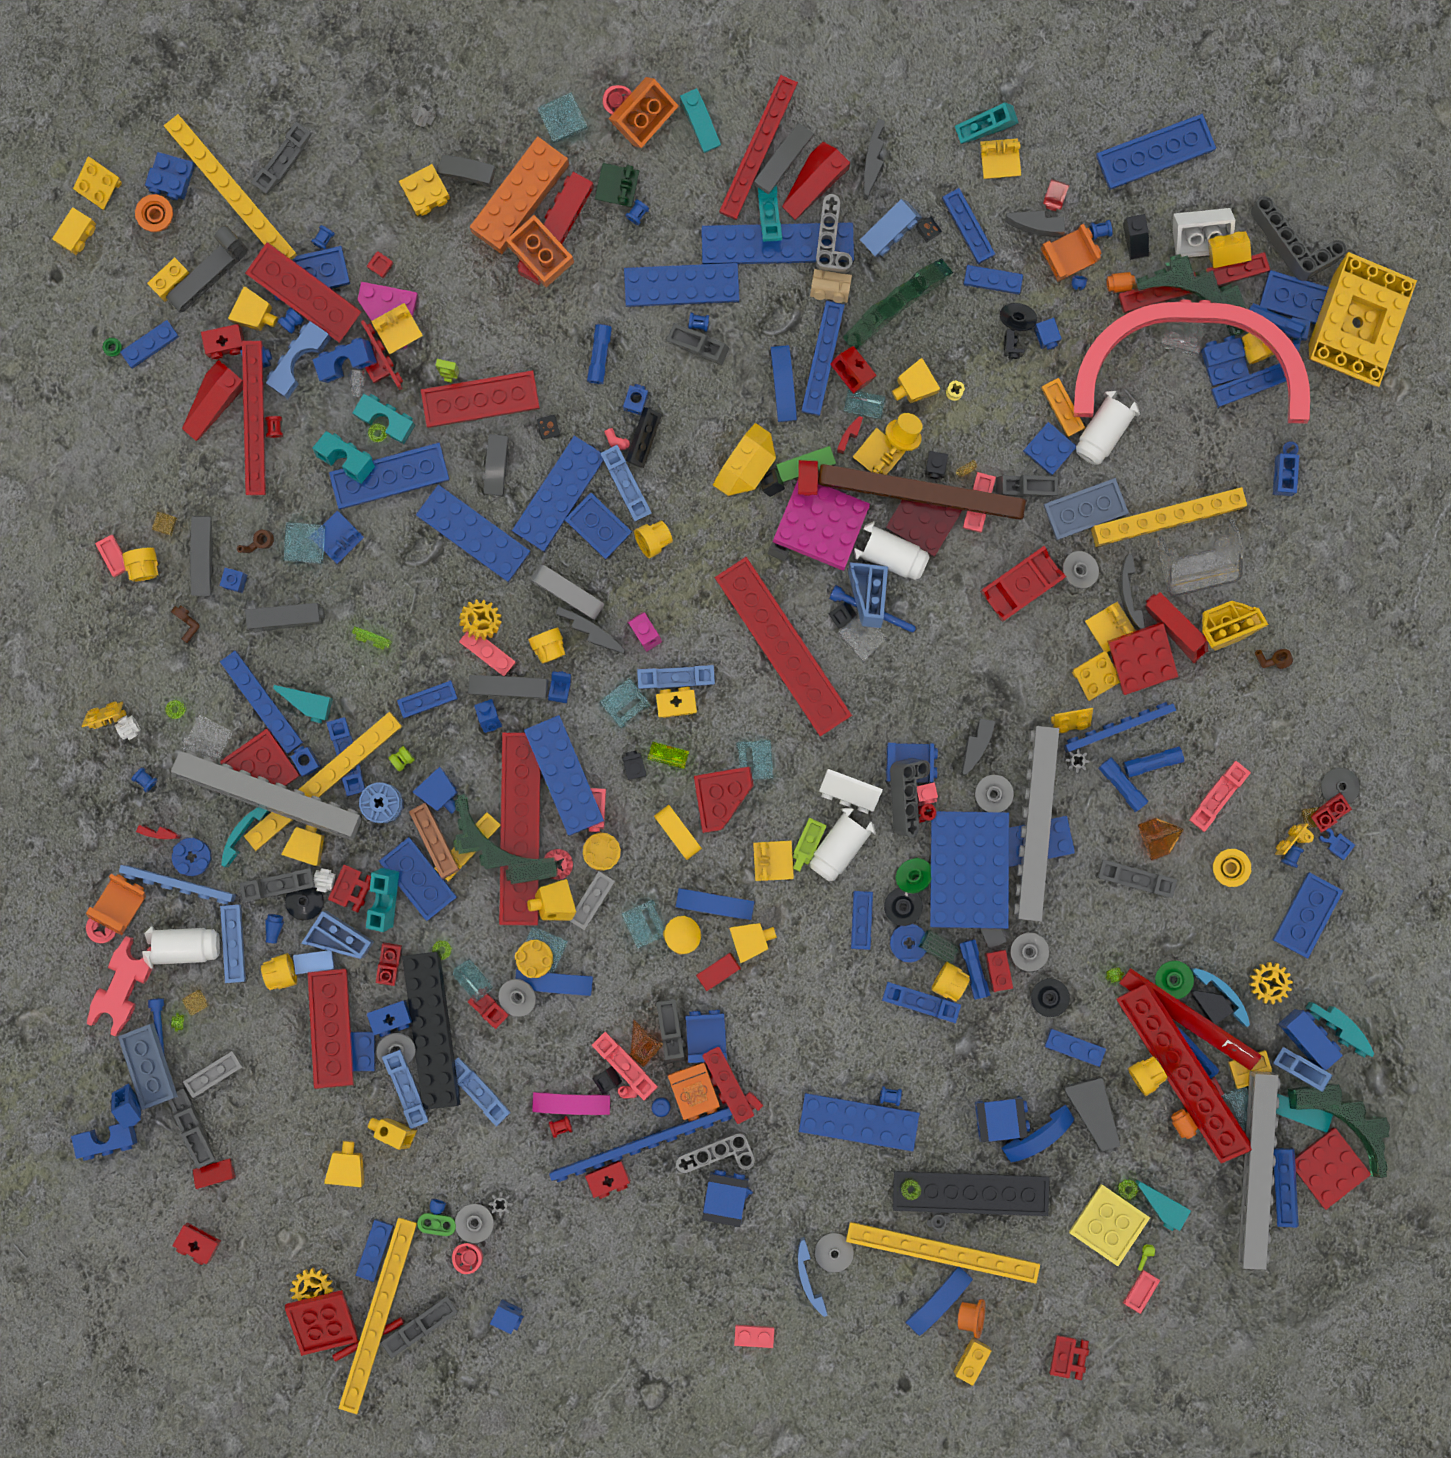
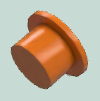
M157 194L147 195L138 202L135 209V218L143 229L150 232H160L170 225L173 218V208L170 202L163 196Z
M980 1299L978 1304L962 1302L959 1309L958 1329L974 1332L976 1339L980 1338L984 1326L986 1307L984 1299Z

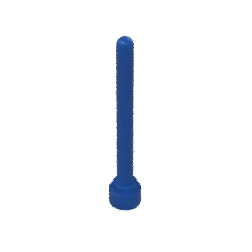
M834 586L829 597L830 600L835 602H841L842 600L857 607L854 597L845 594L841 587ZM884 612L883 620L909 632L916 630L914 625Z
M164 998L148 1000V1007L153 1012L154 1025L164 1053L161 1020Z

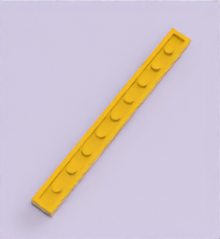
M179 114L163 125L263 245L269 242L290 259H294L297 256L296 252Z
M388 712L298 790L305 793L307 797L316 796L320 798L403 726L391 712ZM271 812L246 833L244 837L257 851L293 820Z
M400 1217L397 1220L338 1409L354 1414L359 1412L417 1222Z
M854 1222L849 1223L846 1242L1035 1284L1037 1283L1040 1263Z

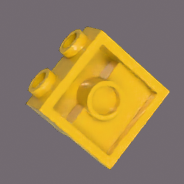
M433 164L399 181L417 216L428 214L432 208L436 206L441 207L450 199Z

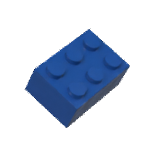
M1294 1009L1278 1025L1311 1063L1326 1071L1343 1056L1339 1052L1341 1048L1336 1042H1331L1326 1037L1328 1033L1321 1026L1318 1027L1313 1022L1315 1018L1308 1011Z

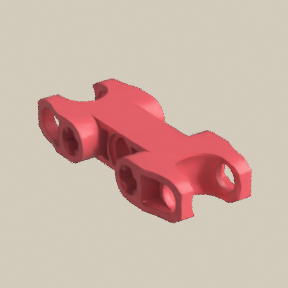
M126 936L113 953L108 968L116 971L107 991L101 988L97 990L91 1002L87 1018V1024L92 1026L97 1023L101 1014L104 1012L110 1014L113 1018L110 1034L113 1036L120 1034L133 1014L136 1004L128 1001L136 981L145 984L153 969L145 963L143 958L138 960L131 955V946L134 938Z

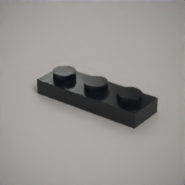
M647 407L643 408L626 458L627 462L644 468L662 414Z

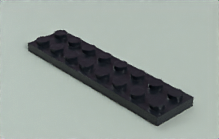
M440 951L402 956L409 1012L412 1020L411 1027L415 1044L421 1101L424 1110L459 1106L461 1103Z
M894 1171L893 1211L1048 1216L1049 1176Z

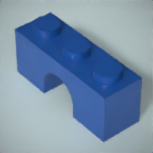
M362 338L353 339L351 344L339 345L332 352H322L318 355L319 357L313 359L319 381L326 383L344 376L342 364L348 358L352 367L357 369H363L377 363L371 342Z
M119 1123L109 1126L110 1138L107 1142H102L97 1138L95 1129L71 1136L76 1159L83 1158V1161L95 1158L94 1154L101 1153L102 1156L113 1154L114 1149L120 1148L121 1151L132 1149V1145L138 1143L134 1126H129L125 1129Z

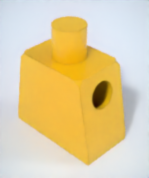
M243 287L228 317L233 324L261 331L265 324L275 327L278 321L277 316L270 314L272 306L247 287Z
M921 358L898 377L897 382L900 386L891 392L896 401L906 396L908 401L913 403L939 393L940 387L923 358Z
M306 825L305 829L296 827L281 855L314 866H320L324 835L316 833L317 828Z
M567 879L540 887L535 894V899L527 901L528 910H539L542 920L570 921L576 914Z
M760 923L729 927L740 963L768 950L766 941L777 938L774 927L762 930Z
M372 1117L368 1123V1128L375 1131L374 1138L398 1150L410 1148L417 1132L416 1129H410L409 1126L390 1118L377 1120Z
M343 1141L342 1151H334L332 1153L324 1184L362 1187L364 1185L362 1153L354 1152V1141Z

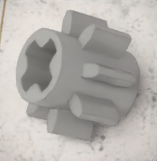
M425 102L420 103L419 106L415 104L411 111V117H413L414 123L418 126L424 127L427 123L431 125L435 118L432 106Z
M1076 749L1075 754L1068 752L1070 758L1065 760L1070 765L1067 769L1074 768L1075 773H1078L1079 768L1085 771V763L1090 762L1085 759L1087 753L1079 754V749ZM1074 757H1080L1081 760L1079 761V763L1081 765H1074Z
M501 1191L498 1197L495 1194L492 1195L494 1201L489 1202V1205L494 1208L492 1213L497 1211L499 1216H502L504 1211L508 1214L510 1213L508 1206L514 1204L509 1202L510 1194L505 1196L503 1191ZM498 1200H499V1201H502V1200L505 1201L504 1207H503V1206H500V1207L497 1206Z

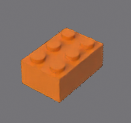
M645 77L609 117V120L633 146L642 148L679 105L654 78Z
M535 215L506 239L508 247L546 288L574 263L573 256Z

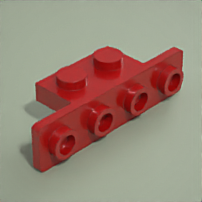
M364 320L361 321L371 339L370 342L377 363L365 367L370 378L375 384L391 375L398 389L402 390L401 383H403V380L398 372H393L391 367L394 364L390 357L384 356L382 351L385 348L380 339L375 340L373 334L376 332L371 323L366 324Z
M720 1047L704 1053L702 1057L712 1074L709 1076L714 1087L718 1086L721 1092L718 1095L723 1104L727 1103L736 1123L740 1124L753 1117L754 1113Z

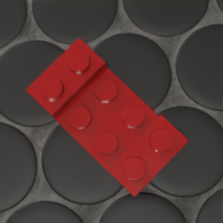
M1043 546L980 592L1000 620L1004 622L1062 581L1066 575L1058 569L1050 558L1046 547Z

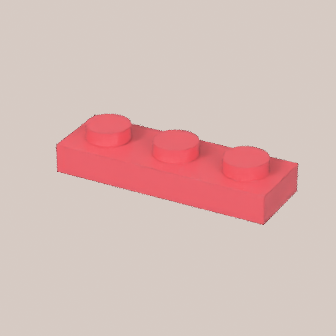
M977 472L973 490L992 493L996 477ZM967 511L963 528L981 533L986 514Z
M467 631L459 642L502 676H506L516 662L487 639L483 641L482 637H479L478 640H475L474 635L469 638V632Z

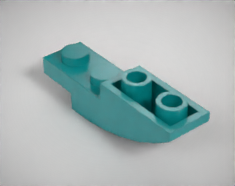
M1308 1003L1305 1009L1310 1011V1014L1316 1020H1320V1018L1325 1020V1025L1335 1031L1338 1028L1334 1036L1339 1038L1338 1042L1346 1047H1349V1045L1356 1049L1355 1053L1364 1058L1366 1055L1369 1057L1374 1056L1367 1038L1348 1016L1334 1006H1329L1326 1011L1315 1003Z

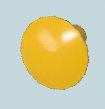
M599 832L591 835L583 845L582 854L584 861L589 867L604 871L611 869L617 864L621 849L619 842L614 836Z
M677 916L666 925L663 937L671 950L682 955L688 954L697 948L701 940V931L698 924L692 918Z
M529 940L523 943L515 953L516 965L518 970L528 978H539L551 969L553 964L552 951L545 942Z

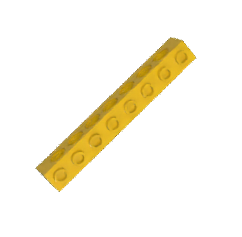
M1241 487L1095 525L1091 528L1095 547L1237 511L1245 508L1247 502Z

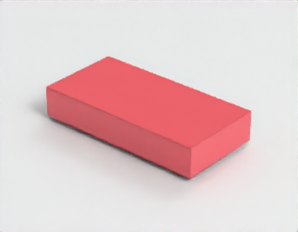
M110 535L95 543L113 577L126 572L122 556L123 552L114 535Z
M1142 1270L1123 1303L1141 1314L1160 1280Z

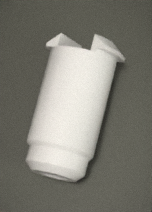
M1116 391L1104 393L1105 400L1082 433L1076 446L1077 454L1093 465L1101 464L1104 458L1109 456L1134 416L1138 417L1140 415L1138 405L1135 402L1129 409L1121 402L1115 400L1117 396Z
M874 521L865 525L864 529L872 534L864 551L857 548L854 549L853 552L857 561L860 557L875 565L887 566L889 571L904 578L909 577L913 580L921 578L930 558L928 552L922 550L920 546L875 527Z
M852 808L841 809L843 814L814 852V857L810 861V868L828 881H835L838 875L844 872L870 834H876L872 822L864 829L849 818L854 811Z
M150 927L144 933L147 943L151 944V951H142L145 963L150 968H153V965L206 962L207 960H215L220 954V937L215 929L155 930L154 927Z

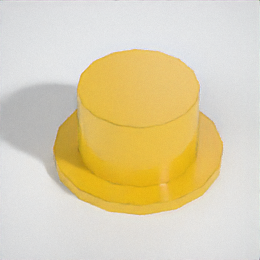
M903 413L897 420L889 422L885 434L888 441L896 448L912 451L918 448L921 443L922 436L920 432L923 425L917 416Z
M1226 849L1215 857L1213 873L1222 885L1237 887L1249 879L1251 862L1244 852L1237 849Z

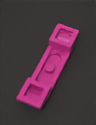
M533 1092L532 1112L610 1115V1095Z

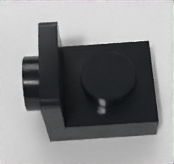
M1007 329L1004 333L1003 356H1008L1009 359H1020L1025 354V349L1014 348L1017 347L1018 337L1014 335L1015 330Z
M929 451L925 474L929 475V478L939 480L940 477L943 478L945 476L948 454Z
M637 750L625 753L626 756L622 757L628 780L647 776L642 754H637Z

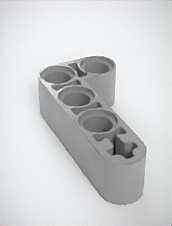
M829 194L823 200L816 267L818 270L846 274L851 269L852 257L848 253L834 251L840 199L834 194ZM830 202H833L832 213H828ZM830 220L834 223V225L832 227H826L824 225V222ZM829 239L832 244L825 246L822 244V240ZM825 257L829 259L830 262L826 265H823L820 263L819 260ZM846 260L848 266L841 267L838 262Z
M539 564L529 579L533 584L547 590L594 621L605 605L545 565Z
M735 1132L682 1153L676 1160V1168L681 1173H688L734 1154L739 1167L747 1170L752 1168L755 1159L746 1135L742 1132ZM742 1137L744 1144L742 1146L734 1145V1138ZM718 1144H723L726 1147V1151L722 1154L717 1153L715 1147ZM700 1151H705L708 1154V1158L705 1161L698 1159L697 1154ZM694 1154V1160L697 1164L694 1165L693 1161H691L686 1168L684 1165L680 1166L682 1159L689 1161L692 1159L691 1155ZM743 1155H749L751 1162L745 1165L741 1163L740 1158Z

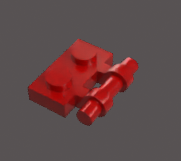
M344 864L328 900L343 907H347L349 901L354 903L351 910L359 913L361 906H364L366 902L364 899L370 890L371 876L367 875L365 881L360 880L361 871ZM356 885L361 887L357 897L352 895Z
M1056 1335L1049 1374L1070 1378L1071 1371H1074V1379L1082 1380L1083 1373L1086 1372V1356L1089 1355L1090 1350L1088 1349L1089 1341L1082 1339L1080 1347L1075 1346L1076 1338ZM1074 1353L1079 1354L1077 1364H1072Z

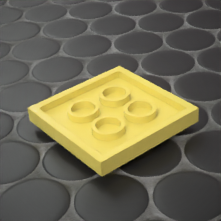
M1100 1184L1069 1230V1233L1119 1266L1150 1217Z

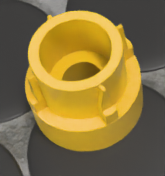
M1251 333L1242 337L1249 365L1274 355L1260 339Z
M663 521L650 526L644 524L634 530V536L639 548L649 559L661 553V548L673 542L672 535Z
M140 548L122 554L125 571H128L129 580L138 582L157 577L158 561L155 548Z
M558 627L528 639L532 651L538 655L542 664L565 655L562 645L563 638Z
M288 953L271 958L272 960L261 965L262 977L269 990L297 985V974H295L294 964Z
M946 962L937 975L931 990L946 999L948 997L956 1002L964 993L970 981V976L963 973L960 968Z
M1153 1056L1145 1061L1137 1062L1128 1068L1132 1079L1145 1097L1156 1091L1159 1085L1167 1079L1163 1068Z

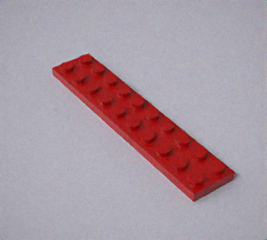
M743 558L714 577L818 735L821 737L850 718L852 714L748 558Z
M502 732L499 925H538L539 910L529 911L527 901L535 899V894L539 889L541 770L525 733Z
M1149 982L1120 995L1116 999L1151 1055L1156 1058L1163 1068L1168 1082L1219 1162L1224 1163L1251 1151L1250 1140Z

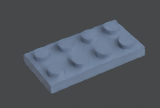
M1116 478L1043 505L1056 541L1129 514Z
M154 1023L118 1036L141 1110L178 1097Z

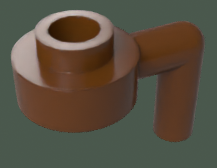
M258 530L253 536V542L248 546H237V551L250 554L257 548L268 549L273 545L274 536L268 530Z
M174 606L170 612L190 626L181 638L184 642L188 643L200 625L188 616L189 611L183 606Z
M1287 649L1276 651L1272 658L1267 660L1262 650L1255 651V656L1262 668L1275 665L1279 669H1284L1293 662L1291 652Z

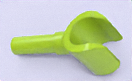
M1146 1244L1142 1247L1139 1271L1143 1270L1147 1256L1154 1257L1155 1248L1153 1245Z

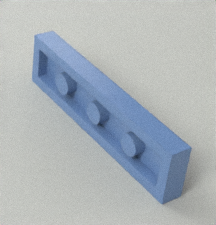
M241 904L220 906L225 983L245 982Z

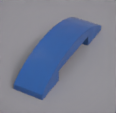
M789 345L770 347L778 422L797 421Z
M345 717L326 722L337 756L354 742ZM360 764L342 778L347 796L361 793L365 789Z
M679 888L676 907L751 920L754 901Z
M516 969L515 979L527 982L534 991L591 996L593 976L547 972L539 978H528Z
M887 982L882 1001L956 1023L961 1008L960 1004Z
M1064 1105L1049 1115L1052 1119L1049 1123L1022 1141L1016 1138L1002 1147L1009 1161L1016 1162L1029 1158L1058 1140L1074 1121V1117L1068 1107Z
M957 1266L939 1289L905 1322L919 1336L929 1329L951 1307L973 1280L961 1267Z

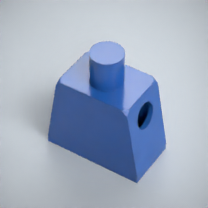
M442 767L436 769L413 791L415 795L436 811H440L445 807L453 814L460 807L453 800L458 795V791Z

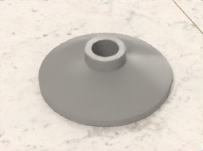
M1076 551L1069 554L1064 560L1063 573L1066 575V580L1072 586L1084 589L1092 586L1097 581L1099 567L1096 560L1090 554Z
M1000 775L984 777L977 784L975 790L976 801L986 812H1002L1011 805L1014 797L1012 785L1006 778ZM993 790L997 792L995 798L990 796V792Z
M1024 933L1013 941L1010 954L1012 961L1018 968L1024 971H1036L1046 964L1049 958V947L1045 939L1040 935ZM1027 948L1032 949L1031 955L1026 954L1025 951Z
M512 979L505 982L500 988L499 1002L508 1014L520 1017L529 1014L533 1010L536 1003V995L533 988L527 982L520 979ZM517 993L521 994L522 998H519Z
M401 1033L389 1034L378 1043L376 1049L377 1057L385 1065L382 1056L401 1050L408 1064L414 1058L415 1044L407 1035Z
M466 1205L458 1212L455 1218L456 1232L466 1242H482L490 1236L493 1230V1216L483 1205ZM473 1219L478 1220L479 1224L477 1226L472 1224Z
M827 1234L816 1245V1261L821 1268L828 1272L843 1271L853 1260V1246L851 1243L846 1242V1237L842 1234ZM834 1250L837 1251L838 1256L832 1257L831 1252Z

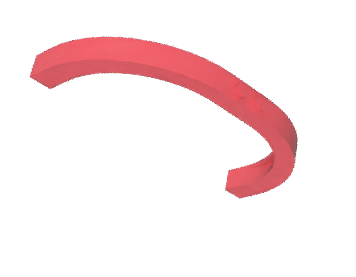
M1191 300L1158 303L1138 308L1125 314L1109 325L1090 346L1082 361L1076 381L1074 417L1093 418L1094 390L1097 375L1105 358L1125 337L1141 328L1166 322L1226 324L1243 329L1260 339L1279 361L1288 387V423L1307 424L1310 419L1308 375L1302 358L1292 341L1274 323L1251 310L1230 304L1211 303L1209 300H1201L1199 303H1193Z

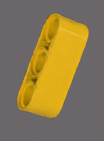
M667 805L654 815L655 819L686 860L702 849L670 805Z

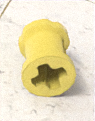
M957 380L949 383L946 389L948 399L957 401L962 397L965 390L963 383ZM953 387L955 390L959 389L958 394H956L955 392H951Z

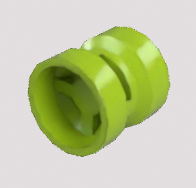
M405 746L399 748L396 754H391L388 757L399 772L405 768V765L415 761Z

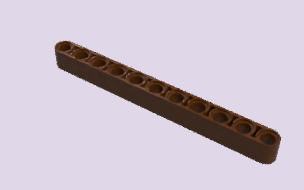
M821 464L818 477V485L1018 520H1023L1027 501L1012 496Z

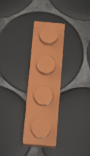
M425 802L409 811L440 877L445 879L459 871L460 869L429 805Z

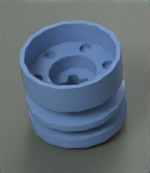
M373 783L362 791L359 798V807L362 814L368 820L375 823H389L395 821L401 815L404 808V799L396 787L387 783ZM383 798L384 806L377 807V799L381 800Z

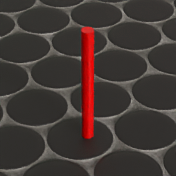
M402 1317L387 1324L382 1336L404 1324ZM360 1340L333 1354L334 1361L336 1362L355 1352Z

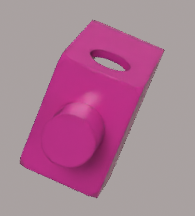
M641 612L627 621L646 652L662 643L659 634L645 612Z

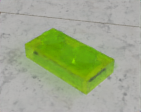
M356 626L352 630V634L356 635V640L364 643L369 640L374 642V647L382 650L385 647L389 649L391 647L392 641Z
M652 742L647 760L685 769L689 751Z

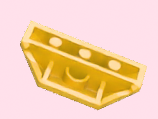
M754 423L734 449L712 486L727 496L755 490L776 459L771 433Z
M1229 601L1202 613V632L1211 648L1215 651L1241 641L1269 625L1259 608L1250 607L1236 601Z

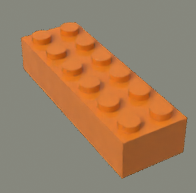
M537 136L470 225L471 232L502 255L508 248L506 239L529 220L568 168V158Z

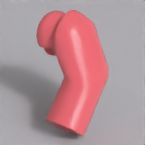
M613 428L604 431L611 447L618 445L620 451L630 447V441L626 438L616 437Z
M621 1086L618 1089V1094L621 1098L628 1099L638 1096L631 1086Z

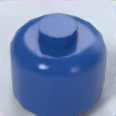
M659 1097L653 1101L651 1109L657 1117H664L670 1112L671 1105L668 1099Z

